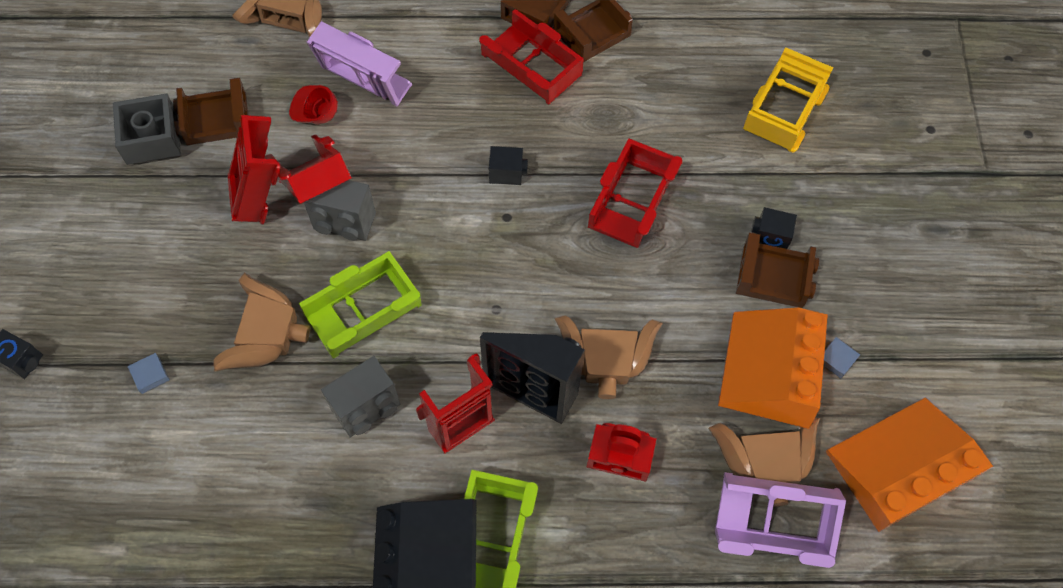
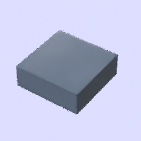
M836 337L825 350L823 366L839 378H842L860 354Z
M156 353L128 366L137 389L141 394L170 380Z

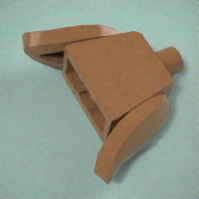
M247 0L232 17L243 24L261 20V23L303 33L307 31L310 38L321 22L322 7L319 0Z
M244 272L239 279V283L249 296L234 341L235 347L227 349L215 357L214 371L258 367L269 364L278 359L280 355L288 354L291 341L307 343L310 335V326L296 324L297 316L295 309L286 295Z
M564 315L554 318L563 339L566 337L577 341L581 348L585 349L581 375L585 376L587 383H598V397L601 399L616 398V384H627L629 378L638 376L645 369L652 352L656 334L663 325V323L652 319L642 328L639 336L638 331L581 329L580 334L575 323L568 316Z
M815 417L809 429L800 427L797 432L741 436L740 439L731 429L721 423H717L708 429L715 437L724 459L734 475L798 484L801 479L807 477L812 469L816 449V433L820 418ZM777 498L774 500L773 507L785 506L789 502L786 499Z

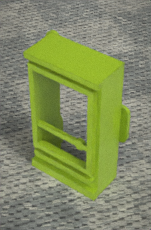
M390 251L360 268L355 265L349 266L330 278L331 285L299 303L304 316L333 359L339 356V353L415 307L418 306L419 308L422 306L420 292L415 288ZM387 275L401 294V297L369 318L364 319L355 306L354 299L349 296ZM346 299V304L351 306L361 321L348 329L332 307Z
M471 470L464 499H476L478 491L522 501L512 547L476 539V545L510 553L507 569L476 563V588H516L520 572V564L517 562L526 517L531 516L534 510L538 486L534 482Z

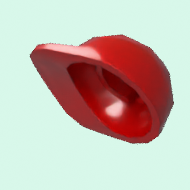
M303 86L293 97L289 116L293 121L300 123L324 124L335 116L338 101L334 93L326 86Z

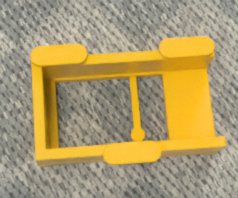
M785 47L766 84L761 86L752 102L753 107L747 115L743 129L788 149L789 152H796L805 136V132L802 129L815 105L819 106L822 104L830 87L826 83L833 67ZM781 70L816 85L813 93L789 84L784 79H778L777 77ZM774 83L810 98L796 125L760 110Z

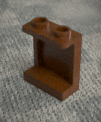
M501 0V19L512 23V11L516 9L537 25L539 23H546L552 27L554 25V13L561 9L565 10L571 0Z
M596 0L570 15L563 9L554 13V30L561 35V39L570 49L584 58L583 62L631 36L632 16L617 3V0Z
M240 78L229 79L230 89L187 96L182 88H176L177 98L173 99V105L178 115V120L174 121L175 130L178 136L183 137L187 146L237 138L239 127H241V115H248L247 96Z
M749 232L743 246L736 294L803 308L808 299H813L816 290V283L812 282L813 274H816L819 266V258L815 257L816 247L810 246L809 250L803 253L760 244V235Z

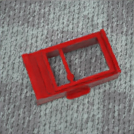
M516 9L512 11V26L498 38L492 40L486 35H482L479 38L481 55L485 58H490L546 100L548 105L582 75L584 58L560 41L561 35L546 23H539L537 25ZM528 42L537 48L533 49L532 53L522 62L513 57ZM540 51L565 68L551 82L525 66L532 58L538 56Z
M241 115V127H239L227 175L232 221L260 222V224H264L268 213L266 200L271 183L276 185L280 173V162H277L276 159H264L268 147L267 136L271 125V117Z
M316 134L311 136L320 156L290 171L280 164L278 181L294 195L299 204L352 178L340 152L332 147L335 142L329 136L323 138L318 137ZM268 154L264 159L276 158L272 154Z
M628 138L617 162H610L600 180L603 189L589 214L588 228L638 248L643 236L649 233L657 215L656 209L670 181L675 179L682 164V158ZM627 164L663 177L648 208L625 199L620 194H613ZM610 198L615 202L620 201L644 211L645 214L642 221H637L606 208Z
M477 353L467 359L471 378V389L440 410H438L425 390L419 393L421 405L416 408L419 420L426 419L428 431L444 454L495 421L492 416L490 387L493 385L480 367V357Z

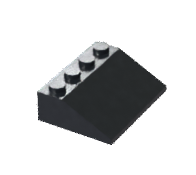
M483 332L480 336L482 369L492 382L493 386L491 388L562 424L578 396L585 349L581 348L577 341L567 337L563 339L557 335Z
M457 499L400 502L377 507L373 588H476L477 500Z

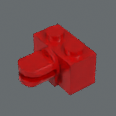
M596 424L586 467L646 482L650 474L657 438L650 437L649 433L628 425Z

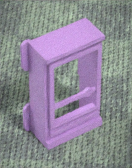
M321 21L307 41L323 69L326 68L332 73L379 97L381 95L385 100L389 98L396 107L412 86L410 81L395 74L401 65L399 60L373 48L372 42L351 31L347 35Z
M725 472L715 527L718 548L724 553L744 556L752 555L754 550L799 556L802 564L826 568L833 567L846 499L839 488L828 489L736 476L733 473ZM753 494L766 495L769 498L764 530L747 528ZM779 498L822 503L817 538L770 532L769 527L774 500Z

